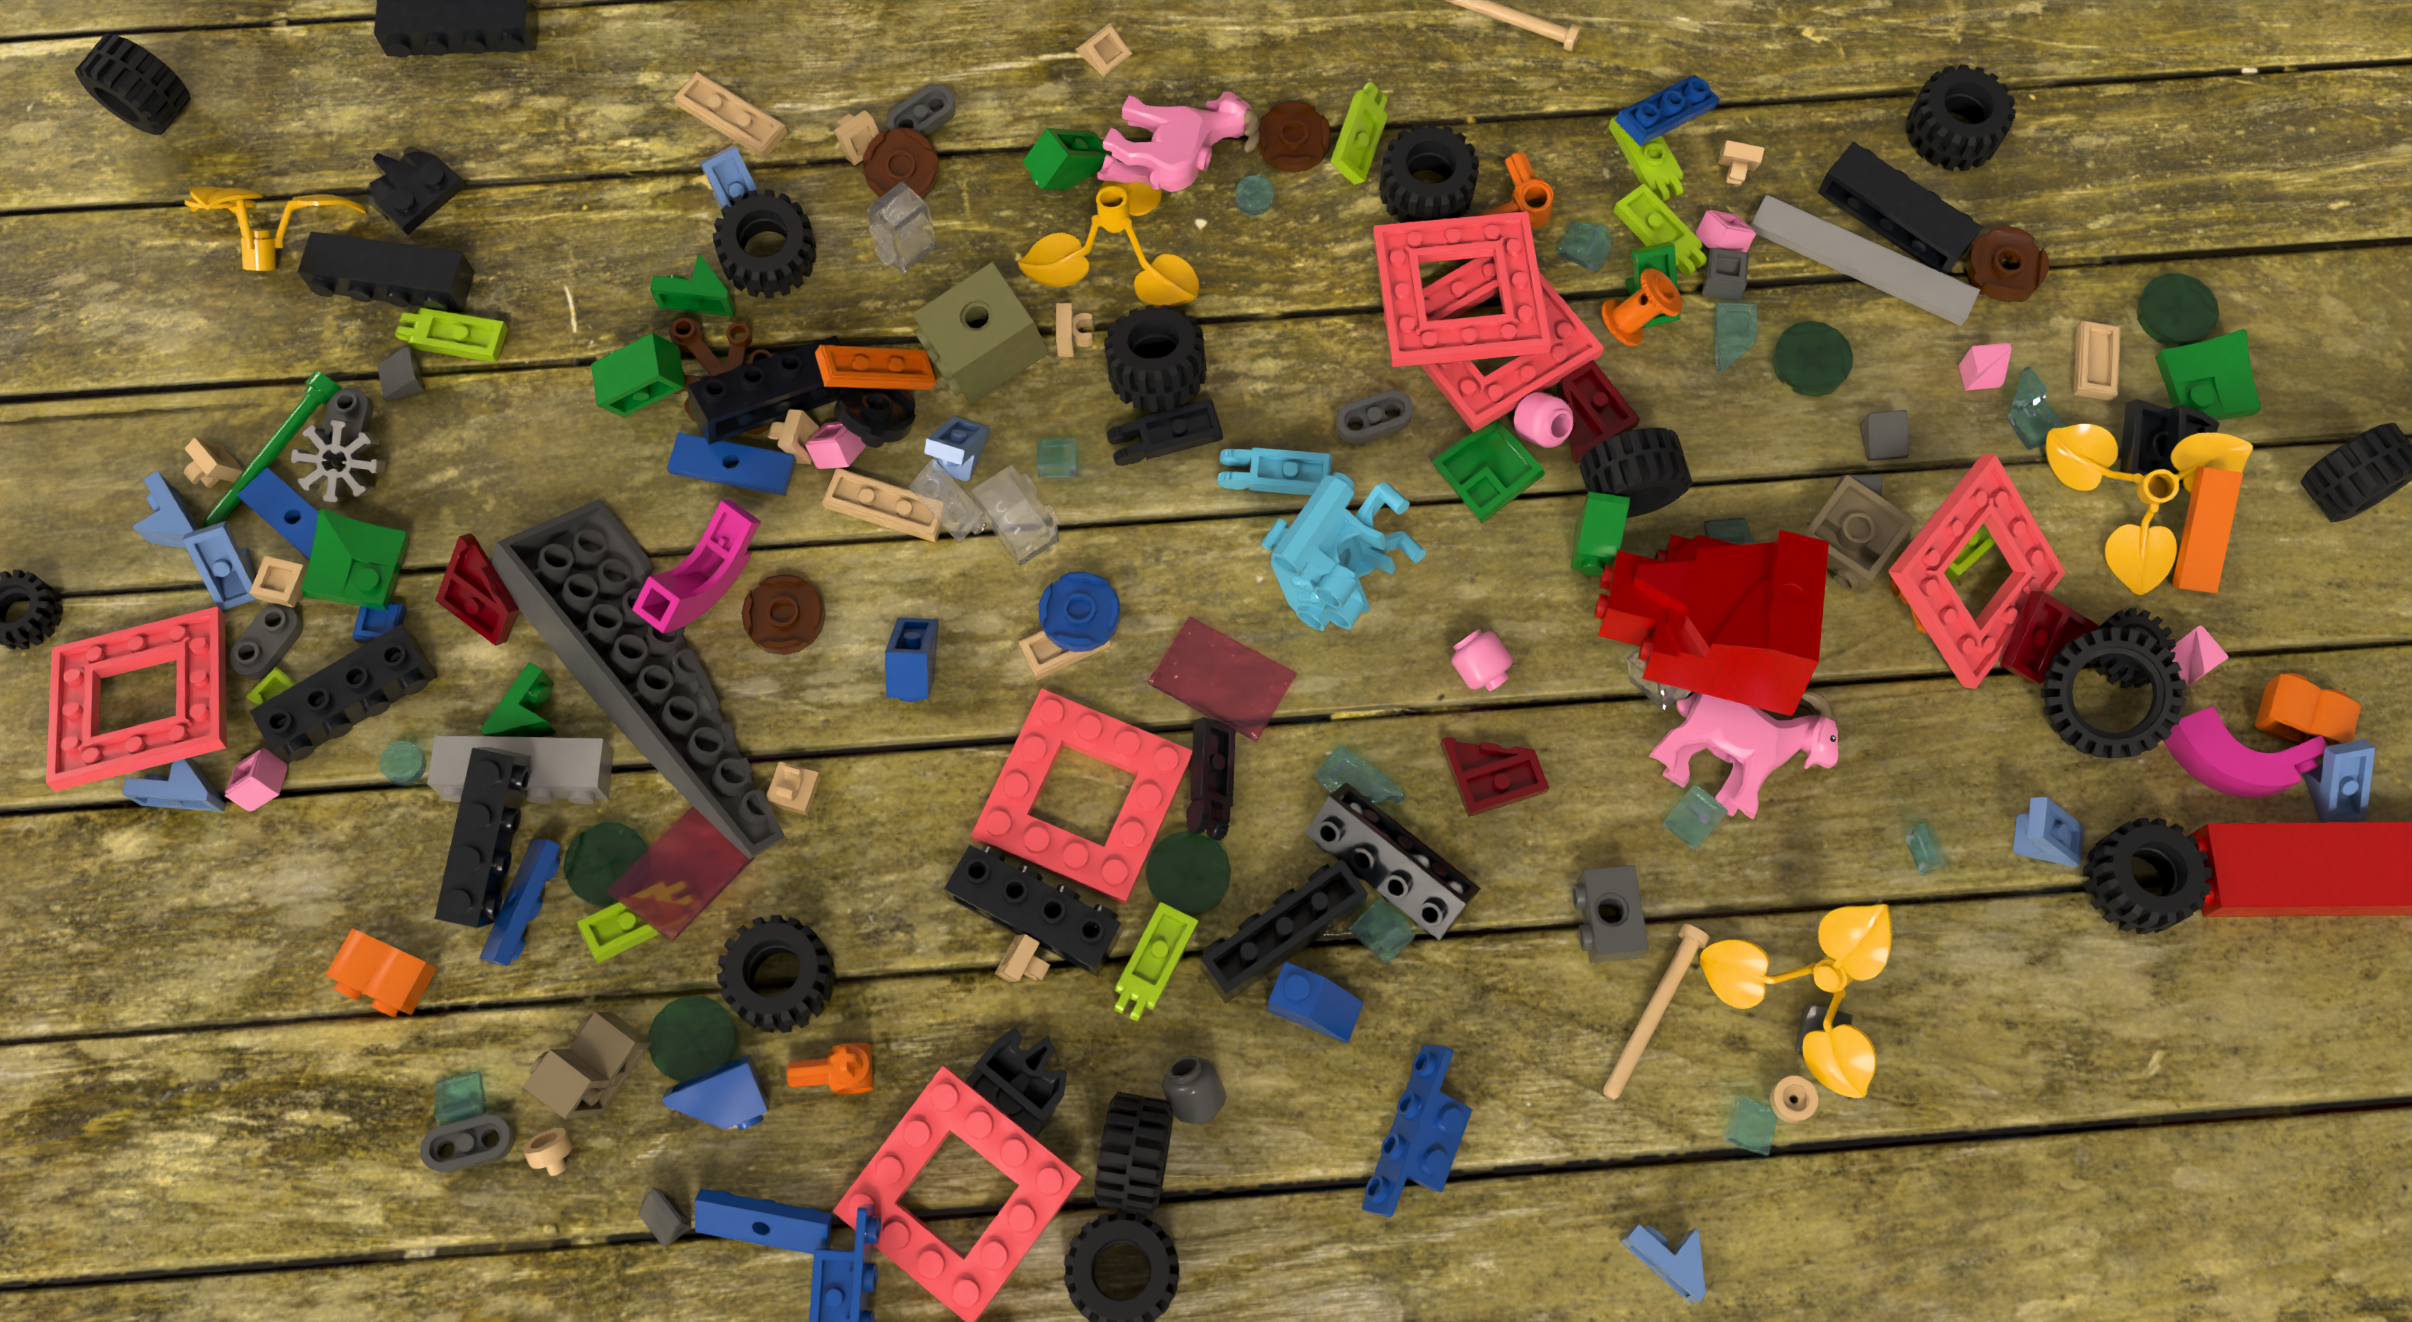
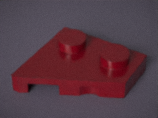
M1594 360L1561 379L1559 384L1561 399L1570 405L1573 412V427L1568 438L1572 459L1576 464L1580 462L1581 458L1590 449L1599 443L1638 426L1640 418Z
M471 533L459 536L435 601L495 646L503 644L508 640L519 608L475 536Z
M2031 591L2000 666L2027 682L2041 684L2044 681L2042 680L2044 672L2048 671L2051 665L2049 663L2050 660L2062 650L2061 647L2082 634L2096 631L2099 625L2045 592Z
M1452 737L1443 738L1441 741V747L1468 817L1547 793L1549 790V785L1534 749L1521 747L1507 749L1498 744L1481 742L1480 745L1456 742V738Z

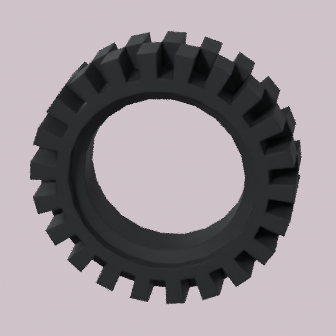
M2099 629L2082 634L2071 642H2067L2061 647L2062 650L2052 657L2049 662L2051 665L2048 671L2044 672L2042 679L2045 680L2044 689H2041V698H2044L2045 707L2042 708L2045 716H2049L2051 720L2049 725L2054 732H2058L2062 736L2061 740L2066 744L2077 748V751L2094 755L2095 757H2134L2141 755L2144 751H2151L2158 746L2157 743L2161 740H2166L2173 733L2170 730L2173 725L2179 724L2182 718L2179 715L2180 708L2185 707L2186 698H2182V689H2186L2185 679L2180 680L2178 671L2182 669L2178 662H2173L2169 657L2172 653L2166 647H2160L2156 644L2158 640L2150 635L2143 636L2140 634V631L2133 629ZM2105 654L2121 655L2133 660L2147 673L2152 684V703L2145 718L2136 726L2117 733L2104 732L2086 723L2077 712L2073 702L2072 689L2078 672L2088 661Z

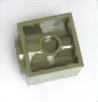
M993 261L912 313L920 326L914 330V333L925 351L939 369L955 396L957 397L963 393L970 404H973L1049 354L1033 319Z

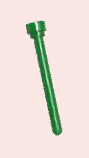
M317 370L311 374L305 382L307 387L303 391L306 394L207 515L203 521L204 528L224 522L242 501L237 494L265 468H269L319 405L324 406L337 391L342 389L339 385Z

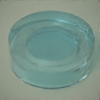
M1253 175L1245 177L1238 183L1236 187V204L1242 212L1248 215H1261L1271 208L1274 189L1266 178Z
M406 741L391 744L384 750L380 758L382 774L397 785H410L422 777L427 766L424 753L416 745Z

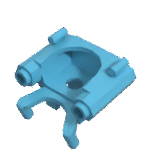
M1334 472L1332 476L1326 475L1290 528L1287 529L1289 525L1286 521L1278 518L1261 542L1262 547L1268 551L1276 547L1271 554L1270 565L1287 603L1296 612L1301 621L1311 628L1324 631L1331 621L1335 625L1349 630L1362 612L1368 613L1370 605L1359 578L1369 574L1375 568L1392 575L1396 567L1393 559L1386 556L1385 553L1399 548L1414 563H1418L1425 557L1426 551L1406 532L1397 531L1384 536L1382 532L1374 530L1373 517L1384 503L1398 515L1405 512L1410 505L1409 501L1389 483L1383 482L1376 485L1354 516L1346 509L1355 494L1353 491L1355 487L1354 482L1340 472Z

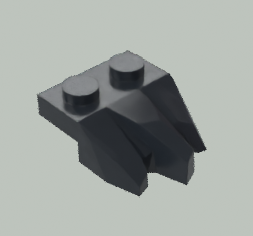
M410 146L403 151L404 155L399 161L377 153L373 161L382 177L370 182L367 186L370 205L388 221L391 220L407 235L466 187L461 177L436 155Z
M2139 399L2126 402L2120 472L2139 473L2144 476L2152 471L2165 469L2175 475L2179 471L2174 468L2170 460L2174 447L2188 436L2217 432L2220 423L2202 411L2183 405L2168 409ZM2182 479L2178 481L2179 488H2184Z
M1014 1027L993 1042L974 1065L976 1069L966 1082L1037 1137L1049 1122L1064 1096L1067 1072L1061 1069L1052 1072L1045 1070L1046 1065L1055 1052V1048L1048 1036L1029 1050H1021L1019 1046L1022 1036Z

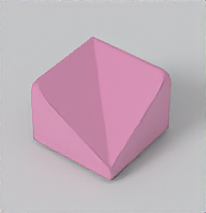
M1707 210L1696 231V236L1709 249L1711 247L1747 253L1756 233L1737 214Z
M2010 343L1976 345L1970 348L1959 364L1965 391L1997 388L2003 385L2012 349Z
M840 421L824 423L805 445L814 465L818 469L849 467L866 448L861 437L850 432Z
M2201 625L2176 643V647L2171 650V652L2176 653L2172 661L2178 662L2182 669L2178 671L2179 677L2182 680L2185 679L2188 687L2229 658L2226 652Z
M266 748L260 749L234 766L225 796L245 810L254 811L280 794L288 765Z

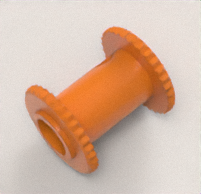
M1653 268L1644 270L1640 275L1642 288L1623 303L1615 299H1608L1602 305V317L1605 325L1611 334L1625 345L1636 346L1640 344L1641 340H1643L1642 327L1661 312L1674 317L1682 310V299L1678 289L1659 270Z

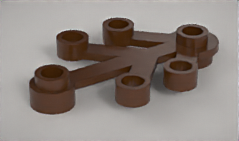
M679 318L674 321L669 330L670 338L673 344L679 346V351L683 353L691 352L711 377L733 370L737 366L744 364L747 347L752 343V334L746 324L742 322L731 324L726 331L730 348L725 368L703 342V332L694 319ZM685 329H691L690 332L685 335L679 334L681 331ZM739 332L745 333L742 339H733L735 334ZM765 349L756 350L750 355L749 363L769 358L772 354ZM683 371L685 388L674 394H680L684 391L688 392V384L696 382L705 376L685 375ZM687 398L684 403V408L689 418L695 421L694 417L692 416L689 410V402ZM771 424L750 430L746 433L761 434L765 432Z

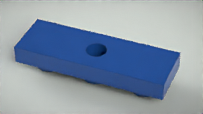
M1693 75L1621 110L1615 121L1641 146L1715 109L1720 99L1710 90L1709 85L1704 80L1700 79L1697 75Z
M678 432L667 469L670 474L786 496L796 464V458L793 454L726 441H719L709 445L705 437ZM737 464L736 467L729 469L731 465Z
M265 468L237 496L310 560L318 511L269 468Z
M548 839L531 840L479 957L480 960L494 965L508 966L511 960L515 961L520 956L525 945V937L522 935L527 923L538 915L542 907L543 897L540 894L546 880L549 881L554 877L559 868L560 858L557 857L560 850L559 844Z
M700 1188L695 1199V1232L814 1255V1250L817 1248L831 1247L832 1213L823 1212L813 1207H796L780 1204L770 1199L759 1200L734 1195L728 1191L717 1192Z

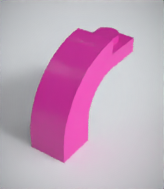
M731 499L721 500L702 539L692 553L674 569L649 576L632 611L661 633L680 629L699 618L725 594L746 566L752 555L747 548L761 521Z
M2214 706L2181 718L2179 724L2173 725L2170 731L2173 733L2166 740H2163L2180 766L2199 782L2221 793L2242 798L2274 796L2303 781L2300 775L2319 766L2316 759L2324 755V748L2327 746L2323 737L2319 736L2277 753H2262L2251 750L2239 743L2229 733Z

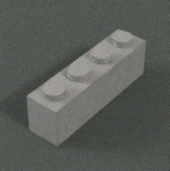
M434 735L427 785L435 790L443 800L451 802L461 801L472 748L492 747L531 756L529 763L530 779L522 795V798H526L529 802L547 804L552 802V798H568L569 802L575 804H592L594 799L609 798L614 751L603 738Z

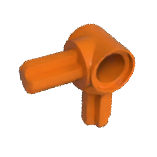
M1515 152L1505 159V166L1515 185V190L1511 195L1512 201L1483 212L1480 216L1528 211L1531 227H1541L1548 223L1552 216L1553 190L1548 183L1544 182L1543 178H1536L1524 152ZM1531 200H1540L1544 205L1534 208L1527 205V203Z
M868 1043L841 1044L832 1047V1051L828 1052V1058L792 1061L788 1063L786 1070L788 1085L791 1088L829 1084L831 1091H834L836 1094L870 1092L874 1089L872 1046Z

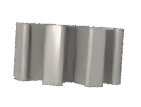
M332 420V440L325 433L326 429L323 426H310L304 430L303 436L309 437L320 450L318 454L309 453L306 449L292 450V463L312 462L316 463L318 467L307 477L298 479V483L304 490H318L320 488L319 485L328 479L327 493L323 496V500L328 502L347 501L345 496L346 483L354 491L353 496L355 497L367 496L374 491L375 487L368 485L358 473L360 469L370 470L371 473L385 472L386 461L384 459L361 460L360 454L372 445L379 444V440L373 433L360 432L359 438L350 444L351 428L355 427L353 422ZM333 454L345 455L347 461H342L343 464H346L344 469L333 468L331 461H336V459L332 458Z

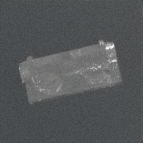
M935 458L929 461L908 486L958 543H961L969 532L972 531L977 535L986 528L987 523L984 521L986 513Z

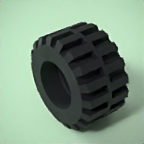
M105 34L75 69V74L80 83L96 101L124 122L150 134L162 135L191 100V95L184 83L166 64L138 44L117 35Z
M1960 65L1958 69L1948 66L1943 69L1942 73L1937 71L1931 75L1912 106L1907 118L1909 121L1906 125L1907 133L1912 134L1909 141L1912 146L1919 147L1917 153L1922 158L1927 156L1931 159L1929 163L1936 167L1938 163L1945 165V170L1953 171L1955 167H1959L1960 171H1967L1972 165L1976 168L1982 166L1986 160H1990L1994 156L2013 125L2012 122L2016 115V110L2013 109L2015 104L2014 97L2007 95L2009 88L2005 83L2000 84L1997 82L1998 76L1993 73L1989 76L1983 73V68L1977 66L1975 70L1969 69V65ZM1949 112L1963 115L1964 117L1969 119L1972 124H1967L1956 120L1949 114Z
M1428 123V128H1422L1421 124L1412 126L1411 132L1404 129L1398 133L1397 139L1392 138L1389 142L1388 149L1384 152L1379 190H1381L1380 198L1382 203L1387 204V212L1391 216L1399 215L1398 222L1407 223L1462 218L1465 210L1470 208L1479 173L1478 156H1474L1475 148L1472 143L1465 144L1466 137L1460 132L1457 135L1453 134V128L1446 125L1444 129L1436 128L1437 123ZM1421 170H1429L1442 175L1446 181L1437 184H1427L1418 181L1411 174Z
M765 189L764 195H758L757 190L748 191L750 197L745 199L741 195L733 198L735 205L730 207L726 204L721 210L723 218H716L714 224L716 233H713V242L724 274L729 281L733 280L734 286L742 292L747 288L748 294L753 297H758L759 292L764 293L765 299L774 298L773 292L781 291L782 296L790 294L788 287L794 285L797 289L804 284L802 275L810 277L813 271L811 263H816V244L807 214L803 213L802 207L797 202L791 204L789 196L781 193L778 198L775 197L774 190ZM762 232H776L787 238L783 248L776 254L768 257H755L744 251L747 242L753 236Z
M1146 305V309L1138 310V308L1130 310L1129 316L1121 315L1116 319L1117 325L1110 326L1107 331L1108 337L1105 338L1104 342L1109 381L1115 395L1120 394L1121 401L1126 404L1133 402V407L1140 410L1143 407H1149V411H1158L1160 407H1166V410L1175 408V404L1178 402L1182 405L1190 401L1189 395H1197L1201 390L1200 384H1204L1207 371L1203 332L1201 327L1197 326V320L1192 316L1186 317V312L1179 308L1175 311L1171 310V306L1162 305L1161 308H1154V305ZM1152 357H1162L1157 359H1149Z
M2396 423L2376 426L2349 440L2322 458L2306 472L2300 483L2331 523L2347 520L2371 508L2412 481V444Z
M1642 428L1615 435L1590 449L1580 460L1579 467L1587 494L1588 492L1630 497L1627 518L1648 514L1671 504L1685 494L1692 485L1691 475L1678 435L1673 430H1667V428Z
M2148 817L2138 818L2132 823L2129 821L2097 842V847L2090 850L2086 858L2090 863L2084 866L2083 875L2090 877V881L2085 883L2084 887L2086 893L2094 894L2095 899L2091 901V904L2095 910L2101 907L2106 912L2102 918L2107 922L2112 923L2117 920L2120 922L2119 929L2128 932L2136 928L2137 934H2148L2152 931L2158 933L2187 919L2205 904L2202 898L2210 894L2212 887L2205 883L2206 880L2212 877V869L2204 866L2203 862L2209 859L2205 850L2199 852L2195 847V844L2199 841L2193 835L2185 837L2182 834L2184 828L2176 823L2167 827L2166 820L2156 818L2149 822ZM2132 857L2146 860L2158 871L2163 886L2161 896L2145 891L2136 882L2131 871Z
M771 915L769 922H766L762 917L753 919L754 927L748 930L745 925H742L736 931L740 934V937L736 941L729 938L724 945L728 950L727 956H719L717 964L722 968V973H717V982L723 988V991L720 993L723 999L731 1006L730 1008L754 1028L760 1027L764 1032L773 1033L774 1029H779L782 1033L792 1032V1026L796 1024L803 1028L810 1024L807 1020L810 1015L814 1013L818 1017L824 1011L820 1006L823 1000L829 1002L833 993L829 987L830 984H835L836 977L832 971L834 966L833 959L816 933L808 925L803 926L798 919L789 917L788 921H785L781 915ZM791 953L796 955L800 961V971L794 985L786 992L777 996L759 995L755 990L754 979L760 964L774 954Z
M1117 1092L1108 1107L1097 1163L1094 1187L1097 1206L1147 1215L1154 1213L1161 1196L1172 1132L1174 1110L1170 1100Z
M1117 1211L1116 1214L1111 1215L1104 1213L1099 1215V1219L1094 1222H1087L1081 1228L1080 1234L1072 1239L1070 1243L1071 1248L1064 1261L1065 1286L1073 1305L1090 1322H1155L1158 1317L1164 1315L1168 1310L1178 1289L1179 1262L1170 1237L1166 1235L1158 1223L1150 1221L1145 1215L1136 1213V1215L1129 1214L1127 1211ZM1118 1244H1128L1136 1247L1145 1255L1149 1264V1279L1145 1288L1137 1296L1127 1300L1113 1299L1104 1294L1095 1278V1268L1101 1254L1108 1248Z

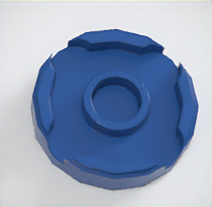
M1070 572L1061 576V579L1057 580L1053 585L1051 583L1044 590L1039 602V620L1046 637L1059 648L1071 652L1092 651L1105 645L1116 633L1121 620L1120 601L1116 592L1109 586V583L1101 576L1089 572Z

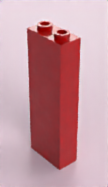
M2412 822L2206 824L2190 834L2199 841L2195 844L2199 852L2205 850L2209 858L2203 862L2204 866L2212 869V877L2205 881V883L2212 887L2210 894L2202 898L2205 901V904L2201 907L2203 917L2412 915Z

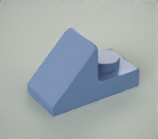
M734 145L699 162L713 189L712 194L721 209L726 204L733 207L735 205L733 198L741 195L743 199L750 197L748 191L757 190L758 195H760Z
M953 416L927 438L924 454L934 456L933 470L935 472L962 481H969L987 441L991 427Z
M156 471L143 479L151 494L146 496V499L156 513L135 524L133 529L152 544L186 549L182 541L184 535L199 530L200 527L177 489L161 473Z
M226 521L184 535L182 541L216 607L218 606L223 611L257 600L249 593L256 578L248 547H238Z
M2367 740L2326 746L2324 748L2323 764H2318L2317 768L2303 774L2321 823L2360 822L2366 820L2375 755V746Z
M192 758L174 761L169 777L159 774H145L144 779L126 778L122 791L124 796L141 806L224 812L226 803Z
M2048 797L2031 798L2029 813L2019 814L2016 818L2013 851L2021 856L2079 867L2081 866L2084 826Z
M1638 1224L1630 1228L1621 1239L1620 1243L1690 1304L1700 1302L1706 1295L1700 1238L1697 1228L1688 1231L1672 1252L1666 1248L1669 1245L1668 1240L1649 1225L1644 1229Z

